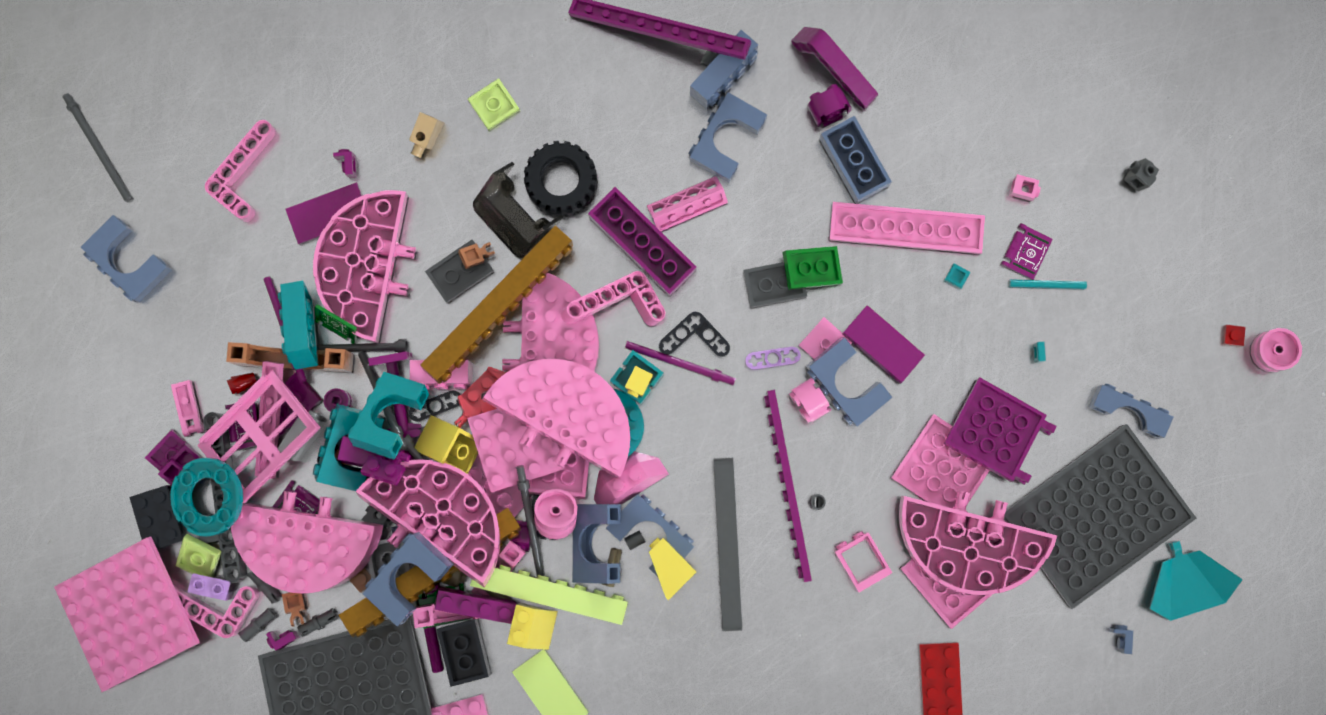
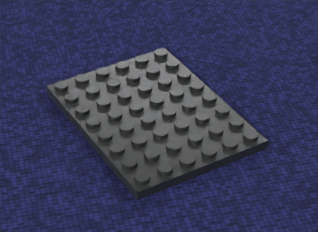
M1124 424L1006 510L1004 516L1008 523L1057 535L1053 550L1041 566V569L1070 609L1078 606L1197 519L1128 424Z
M410 617L399 626H396L391 620L384 621L377 626L372 625L360 637H352L346 631L258 655L270 715H432Z

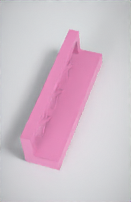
M715 176L649 204L647 208L655 226L660 231H663L726 204L728 201L721 183ZM716 184V187L707 189V187ZM692 193H698L695 196H690ZM676 200H681L679 203L672 204ZM660 207L663 208L662 210L655 213L653 211Z

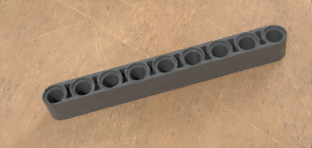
M209 412L205 415L203 419L205 433L213 426L212 419L216 416L219 420L223 414ZM228 429L220 436V443L218 445L215 442L211 445L218 455L221 454L223 456L230 449ZM230 456L225 461V463L233 469L232 458ZM211 478L216 514L222 506L223 490ZM230 527L227 531L218 534L224 579L230 581V583H238L246 578L247 572L245 562L241 558L233 538L231 541L227 538V533L231 531ZM231 550H234L236 554L234 560L229 556ZM234 569L238 572V577L236 579L232 577V571Z
M714 458L722 631H742L733 458Z

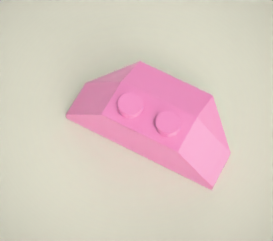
M634 451L628 457L620 477L616 478L604 470L599 471L594 501L596 504H623L669 475L658 457Z

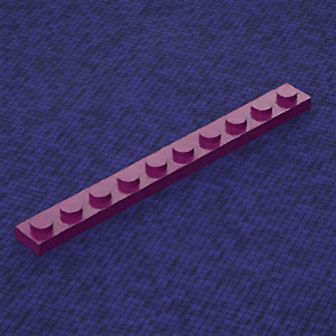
M573 0L568 14L572 17L743 60L746 59L751 45L750 39L593 0Z
M770 390L766 392L767 396H764L765 407L770 409V415H767L769 426H773L774 433L771 434L772 443L777 445L778 452L775 453L776 463L781 466V471L778 472L780 483H784L785 490L782 491L783 500L788 502L789 507L786 510L787 520L792 523V529H789L791 540H795L796 548H793L795 560L799 559L800 567H797L799 579L802 578L803 582L812 581L776 393L775 390Z

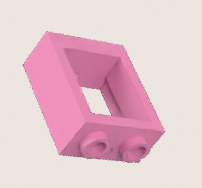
M863 531L852 536L854 540L849 543L846 541L841 542L836 546L837 550L833 551L857 592L865 590L892 574L891 569L869 532L863 533ZM866 540L882 568L858 582L841 553Z

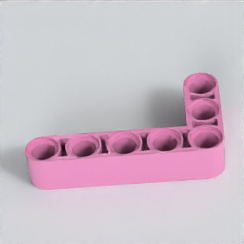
M266 120L258 121L205 183L206 192L244 222H249L254 218L255 210L230 188L274 138L275 128ZM269 127L266 134H261L262 128ZM252 141H256V146L249 149V144ZM244 155V160L241 163H237V158ZM227 170H231V175L225 178L224 173ZM215 184H219L218 191L212 192V187ZM229 196L234 197V200L231 204L226 203V200ZM248 208V213L245 216H241V210Z
M635 271L570 302L562 310L561 317L564 322L572 324L630 296L643 321L648 326H655L664 319L665 309L645 274L641 271ZM633 279H635L639 285H636L633 282ZM617 287H620L623 293L619 292ZM601 294L605 295L607 300H604ZM642 296H645L648 302L644 301ZM585 302L590 303L591 308L587 307ZM569 310H573L575 316L571 315ZM651 312L655 313L657 318H654Z
M174 585L177 594L182 598V605L188 618L222 638H230L238 634L259 598V591L255 586H244L240 588L228 610L223 614ZM247 589L252 592L250 600L245 598V591ZM194 604L197 605L199 608V612L197 615L193 614L192 612V606ZM237 606L242 609V615L240 617L236 616L235 614V608ZM210 614L215 616L216 621L214 624L208 621ZM226 624H230L232 626V632L230 634L226 633L225 631Z

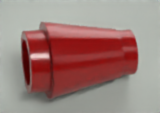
M253 372L232 376L231 379L227 380L232 395L243 392L257 382Z

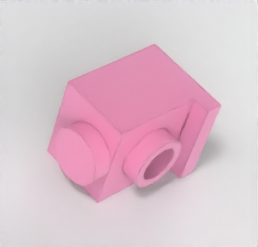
M1017 174L1013 178L1009 196L1028 201L1034 200L1040 193L1041 187L1038 186L1040 180ZM1022 187H1026L1028 192H1023Z

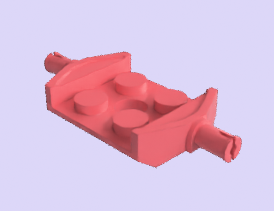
M488 367L462 395L458 396V403L463 413L454 422L457 427L461 428L468 420L467 418L497 409L484 402L481 396L501 376L507 373L506 371Z

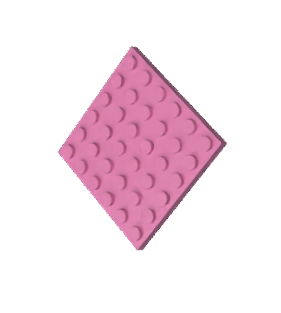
M147 537L54 586L101 692L107 691L200 643L152 537Z

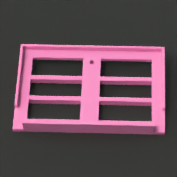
M272 370L268 375H263L199 439L200 443L197 446L207 458H215L225 462L249 437L253 440L257 448L234 470L235 473L238 475L260 452L266 456L270 464L246 488L242 485L243 503H246L321 427L275 371ZM273 385L282 397L255 422L246 410ZM286 401L294 412L267 437L260 426ZM298 416L307 428L280 453L272 443V440ZM237 421L246 433L220 458L211 445Z

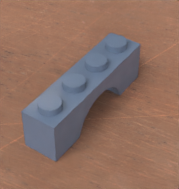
M1105 383V385L1097 387L1089 405L1090 408L1106 415L1112 414L1120 407L1129 408L1139 416L1143 432L1159 439L1165 438L1174 418L1169 415L1168 410L1160 407L1158 409L1153 408L1150 402L1142 399L1140 401L1133 399L1134 396L1124 391L1120 393L1115 390L1116 387Z

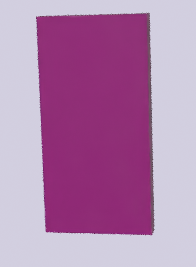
M353 183L285 209L299 245L319 238L323 229H325L332 216L339 209L362 196L358 183Z
M868 305L842 333L900 384L925 356L924 353Z

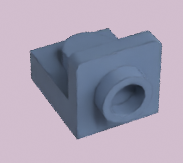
M1116 625L1115 628H1110V632L1121 634V637H1118L1117 647L1120 649V652L1132 654L1133 630L1127 629L1128 626Z

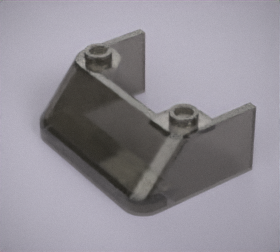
M511 162L492 173L474 199L473 208L516 257L523 258L554 226L560 223L563 217L560 215L551 222L545 218H540L535 222L511 196L514 192V183L507 176L515 165Z

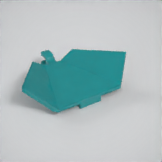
M1173 541L1168 543L1173 557L1163 561L1161 564L1149 609L1169 621L1225 604L1243 579L1200 550L1182 554L1180 541Z

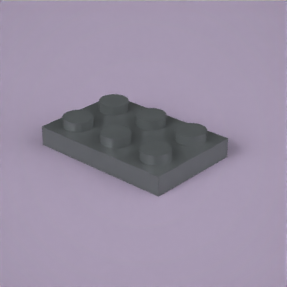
M473 239L425 271L446 303L494 272L485 257H483L485 260L483 263L465 269L458 251L459 249L474 245Z
M784 262L743 270L751 308L807 297L806 288L788 290Z

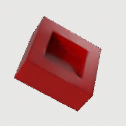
M1224 325L1222 344L1244 346L1246 327Z

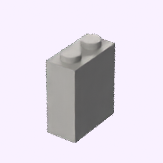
M309 410L308 413L321 428L290 458L293 461H302L326 424L322 420L323 416L315 411ZM299 417L277 448L280 453L307 428Z

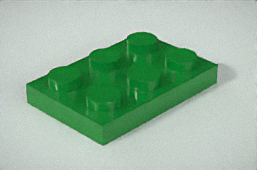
M837 246L785 250L782 252L788 290L843 284Z

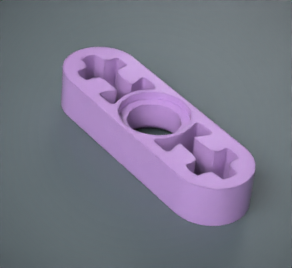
M796 347L752 352L747 355L745 364L751 370L793 365L800 360L801 353ZM790 350L797 354L794 361H791L790 358H784L785 362L781 363V351H783V355H788ZM770 353L777 354V363L771 364L768 362L767 357ZM761 354H765L764 362L766 365H762L763 361L757 362L756 366L748 362L752 356H755L756 359H762Z

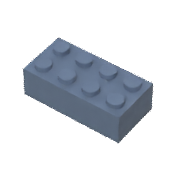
M742 30L736 36L751 40L746 59L743 60L718 54L690 85V96L706 110L710 106L714 107L720 100L718 98L722 92L726 93L732 87V81L735 78L738 80L744 74V68L747 65L751 66L757 59L758 44Z
M855 116L821 133L819 139L856 204L890 186L892 181Z

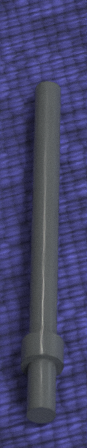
M365 351L358 353V356L374 390L378 379L372 366H369ZM387 406L383 409V412L390 425V431L399 434L403 442L400 449L405 450L408 446L403 437L404 432L401 426H398L390 406Z
M519 465L516 467L519 480L517 485L518 490L521 491L536 575L544 576L528 490L530 488L529 480L526 479L524 465Z

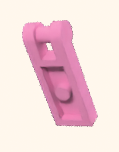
M187 380L172 384L171 388L184 437L190 436L194 432H204L192 381ZM193 419L194 425L189 426L188 421Z

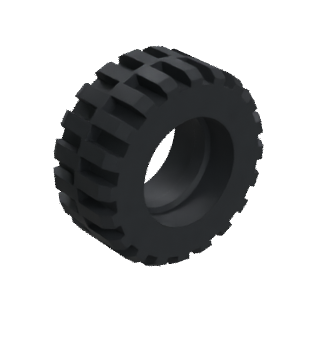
M553 141L554 144L551 145L546 143L542 149L539 150L537 148L534 151V156L529 157L527 161L528 165L524 169L526 191L537 208L541 211L544 210L546 214H556L557 217H563L565 214H568V216L574 215L573 212H580L585 205H589L592 196L596 193L598 180L594 162L589 157V154L585 150L583 151L577 144L571 145L568 141H564V143ZM568 163L577 170L579 181L577 187L572 192L558 196L546 190L543 184V175L551 165Z

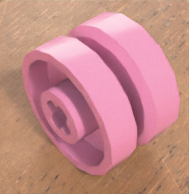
M1276 328L1260 333L1251 345L1253 362L1258 368L1266 372H1278L1292 368L1299 362L1302 355L1300 339L1294 332L1285 328Z
M551 489L538 497L535 502L534 523L541 535L549 539H561L573 532L576 526L578 507L575 498L562 489Z

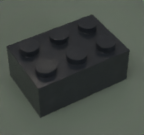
M165 485L129 497L141 539L152 537L157 550L182 543L184 536L187 534L186 527L177 521L172 510L170 500L171 485Z
M471 619L437 629L450 687L487 678L491 675L478 619Z

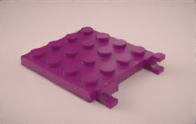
M979 377L954 422L944 445L1010 482H1013L1016 478L1018 482L1025 485L1029 483L1032 476L1021 471L1020 467L1039 430L1041 429L1042 432L1050 435L1054 433L1057 426L1045 420L1047 415Z

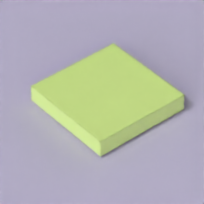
M499 78L468 98L469 103L488 131L520 111Z
M186 534L183 538L175 566L191 574L195 573L214 577L221 550Z

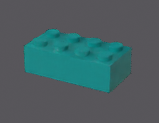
M303 280L280 284L281 292H278V299L280 304H282L279 314L281 320H283V326L280 327L281 335L284 337V343H282L283 354L287 355L288 362L292 363L295 370L318 366L313 298Z

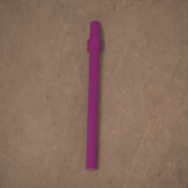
M265 277L263 280L279 326L281 327L283 326V320L280 318L279 309L282 308L271 277ZM303 368L295 370L300 383L307 381Z
M627 341L625 346L626 349L634 350L635 352L711 377V380L717 382L722 381L734 385L736 379L723 374L720 370H711Z

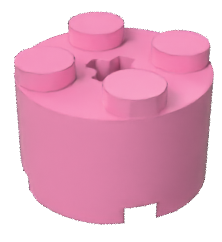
M812 378L798 385L789 393L792 401L798 407H801L798 411L808 423L814 422L832 410L820 388L814 386L815 381Z

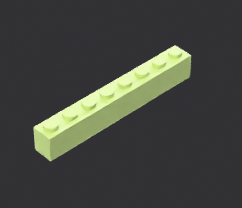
M502 565L499 568H495L485 587H482L473 579L471 580L470 586L620 625L623 623L628 602L623 601L624 597L613 594L611 598L605 596V592L595 589L591 593L586 591L587 587L575 584V588L568 587V582L556 580V583L549 582V577L541 575L533 578L529 576L530 572L519 570L518 573L510 572V567Z

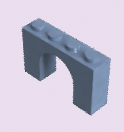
M728 92L725 97L722 96L717 104L719 106L717 112H712L707 121L710 124L707 129L703 128L698 136L700 141L697 145L693 144L688 154L691 155V162L729 183L738 169L739 163L717 150L713 142L716 130L724 124L735 123L757 135L767 119V114Z
M112 215L81 246L85 251L83 255L91 262L94 260L98 264L96 268L102 274H108L111 277L110 282L117 288L121 287L125 291L123 294L130 301L140 302L172 269L161 258L153 254L136 271L131 273L119 272L113 261L114 251L132 230L119 217Z
M841 337L806 366L809 370L807 374L814 381L817 380L819 382V388L825 396L829 395L832 398L831 404L837 411L841 410L844 413L843 419L847 424L858 427L893 397L881 382L874 383L864 393L855 398H846L840 394L835 385L836 372L843 363L857 353L846 338Z
M637 494L621 511V524H609L606 528L614 537L621 541L638 523L652 521L663 528L667 541L683 558L694 548L692 545L694 541L687 534L682 536L678 532L680 528L672 520L668 523L663 518L665 514L658 507L654 510L649 505L651 501L644 494L641 497ZM652 564L649 569L657 576L655 567Z
M577 504V520L573 530L572 583H620V563L600 562L592 550V537L600 525L621 524V504Z
M420 532L410 533L402 541L404 545L400 549L397 548L390 555L391 560L389 563H385L377 571L379 575L375 579L372 578L365 585L367 589L363 592V595L396 626L405 623L416 610L397 589L395 578L400 566L404 563L414 564L435 582L442 579L454 565Z

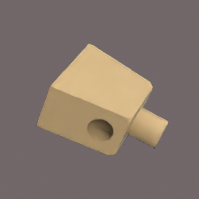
M420 112L409 138V141L415 143L411 154L421 158L425 148L431 150L444 126V122Z

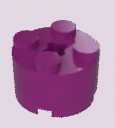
M837 84L829 86L822 93L816 92L809 97L811 101L807 105L818 127L822 123L824 126L831 125L841 120L844 112L848 114L852 110L842 89Z

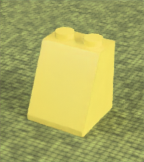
M432 415L415 445L416 450L424 456L439 463L452 465L467 474L478 455L473 435Z
M663 537L661 540L657 538L649 546L651 548L649 554L664 595L669 600L697 571Z
M518 603L515 607L507 644L527 649L549 650L558 611Z

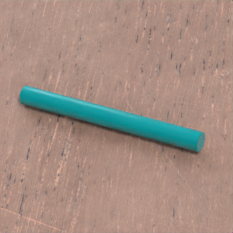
M1010 279L1009 287L1086 289L1087 281Z

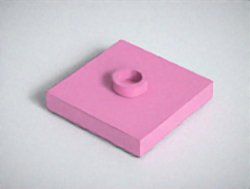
M823 317L798 346L811 358L815 359L839 338L845 336ZM846 338V340H847V341L850 343V345H851L852 342H851L848 338Z

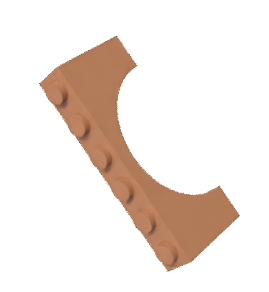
M228 342L226 359L228 363L237 366L262 367L264 361L284 363V369H293L291 363L288 362L287 355L283 354L281 348ZM325 348V350H317L318 366L303 368V370L352 373L354 354L345 349Z

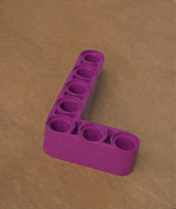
M803 27L791 40L793 46L800 52L814 54L861 108L866 109L878 96L877 91L824 30Z

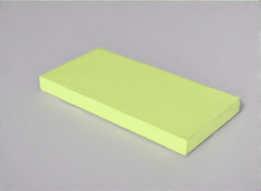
M545 649L512 671L541 715H587L589 713Z

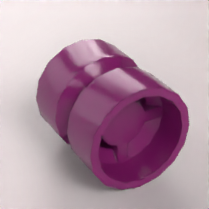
M334 388L325 394L323 402L325 408L331 412L332 408L335 409L336 404L352 408L354 401L347 391Z

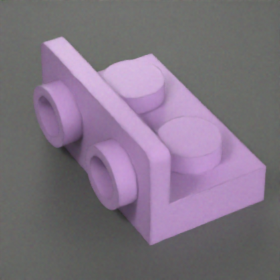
M195 573L191 575L188 593L224 601L232 599L233 591H229L230 581Z

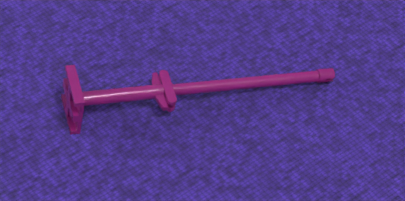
M407 351L368 358L369 366L378 367L386 365L387 373L400 376L397 363L413 360L412 352ZM393 404L395 419L398 426H401L404 432L403 437L408 434L411 438L420 436L422 431L419 428H422L421 424L408 423L405 405Z

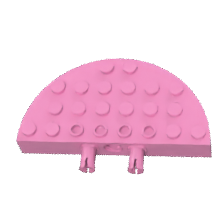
M385 190L365 194L347 203L332 216L325 229H323L314 252L313 275L317 293L325 309L357 327V331L353 333L354 335L373 343H379L388 294L394 293L407 296L408 293L406 290H408L409 284L396 283L391 280L395 258L402 256L414 259V253H416V247L399 245L408 198L405 191Z
M547 273L545 280L541 284L537 283L527 298L523 297L522 319L520 321L505 320L503 322L504 326H511L503 327V333L520 332L522 334L520 359L503 358L502 363L510 365H502V371L511 370L530 361L562 359L581 364L595 372L599 359L600 345L594 317L589 315L572 324L564 322L561 317L562 310L570 302L581 298V295L564 280ZM569 310L570 314L575 316V312Z
M562 359L530 361L511 369L501 376L482 398L483 401L528 427L519 440V443L523 445L528 438L525 447L530 448L537 433L558 443L561 449L553 460V463L556 465L561 460L558 466L564 468L571 453H575L614 477L618 478L621 476L630 448L628 417L614 389L591 369Z
M409 460V462L404 461L400 463V465H404L406 470L397 486L370 477L356 490L359 498L397 524L398 528L387 540L395 548H398L407 534L420 532L454 564L453 566L482 587L486 586L498 561L500 530L497 516L489 497L483 488L467 473L452 465L433 462V460Z
M958 490L955 506L952 508L901 496L899 524L904 544L917 566L931 579L958 592L972 595H988L1014 589L1029 580L1040 570L1039 568L1050 556L1057 539V535L1005 522L1004 516L1008 505L1006 502L996 500L993 516L988 518L967 512L966 506L970 495L968 492Z
M284 491L282 508L243 503L240 515L231 527L232 537L241 558L249 569L265 583L291 593H314L346 583L368 564L374 550L377 549L382 535L383 525L332 517L330 511L333 498L320 497L318 514L294 510L297 492Z

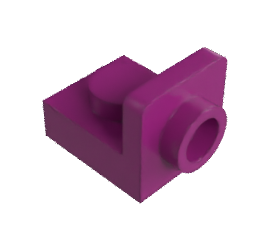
M340 149L338 152L333 153V157L336 160H344L342 161L343 173L349 178H357L356 155L349 149Z
M516 520L521 530L519 535L511 541L524 551L529 552L530 538L527 522Z
M289 630L280 634V639H278L274 631L266 634L268 645L272 649L274 648L275 651L300 638L297 631L290 632Z

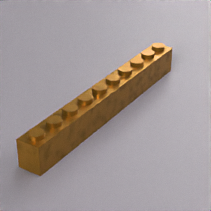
M554 226L420 364L422 369L439 385L442 382H446L452 376L451 372L456 367L460 368L465 363V358L479 348L478 344L483 339L487 340L491 336L492 330L496 325L500 326L506 320L505 316L510 311L514 312L518 308L519 302L523 297L527 298L532 293V288L537 283L541 284L545 280L549 270L553 271L559 265V260L571 253L573 250L572 240L557 226Z
M508 508L496 515L500 530V547L506 539L512 540L517 537L521 530ZM415 566L397 577L395 581L398 591L412 604L419 599L418 596L423 592L425 594L431 592L436 588L435 585L440 581L445 583L453 577L451 574L456 571H462L452 566L442 579L434 582L422 569ZM364 598L338 615L352 637L364 635L368 627L381 624L385 621L384 617H386L367 598Z

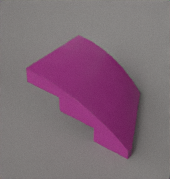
M296 372L284 383L307 412L309 410L312 411L322 401L321 397L307 381L299 382ZM286 401L281 405L280 425L294 412ZM298 416L279 433V438L290 430Z
M173 429L145 456V459L159 470L158 475L171 486L175 476L179 475L185 464L202 458Z

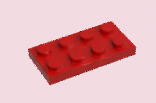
M959 643L919 644L922 715H963Z

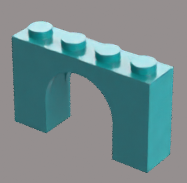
M383 372L381 378H378L376 381V387L372 394L368 396L365 407L359 412L355 425L349 430L348 438L352 445L395 460L403 442L399 434L377 427V416L384 408L393 404H403L421 410L429 396L426 386Z
M336 404L335 409L332 408L329 417L331 424L330 427H326L324 432L326 440L324 446L321 445L318 452V457H320L319 463L315 464L312 474L315 475L316 482L356 491L365 482L367 476L361 474L360 468L340 463L334 454L337 442L344 435L349 434V430L355 425L361 410ZM378 415L376 426L382 428L384 419L382 415Z

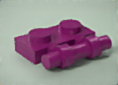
M400 449L395 460H392V462L385 460L386 457L378 454L376 457L369 455L360 472L364 476L397 486L406 470L404 465H400L402 460L409 462L411 455Z

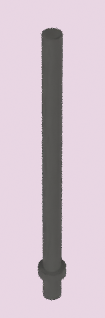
M69 93L64 94L62 98L67 104V110L72 112L124 201H129L132 197L77 108V102L73 101Z

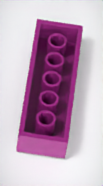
M616 187L588 213L589 218L669 297L697 270V267Z

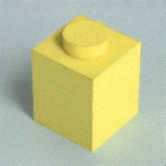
M635 366L625 385V388L628 389L627 393L636 398L639 395L643 397L653 374Z

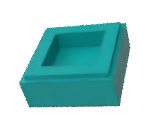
M953 263L944 281L962 289L970 271Z
M1045 342L1034 343V362L1041 363L1046 361Z

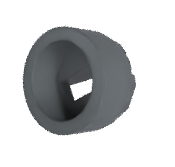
M815 494L809 499V505L815 510L824 508L826 504L825 498L820 494Z

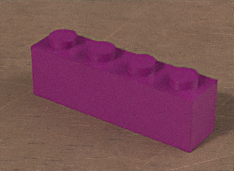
M438 586L434 603L435 610L512 624L516 607L514 600Z

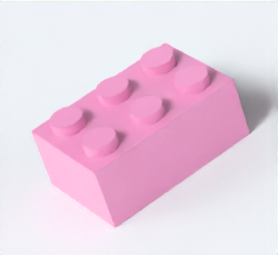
M410 360V380L424 384L427 390H429V386H434L438 390H448V386H454L457 390H467L468 386L473 384V363L469 360H466L460 368L456 367L451 372L452 376L440 385L420 366L424 360Z

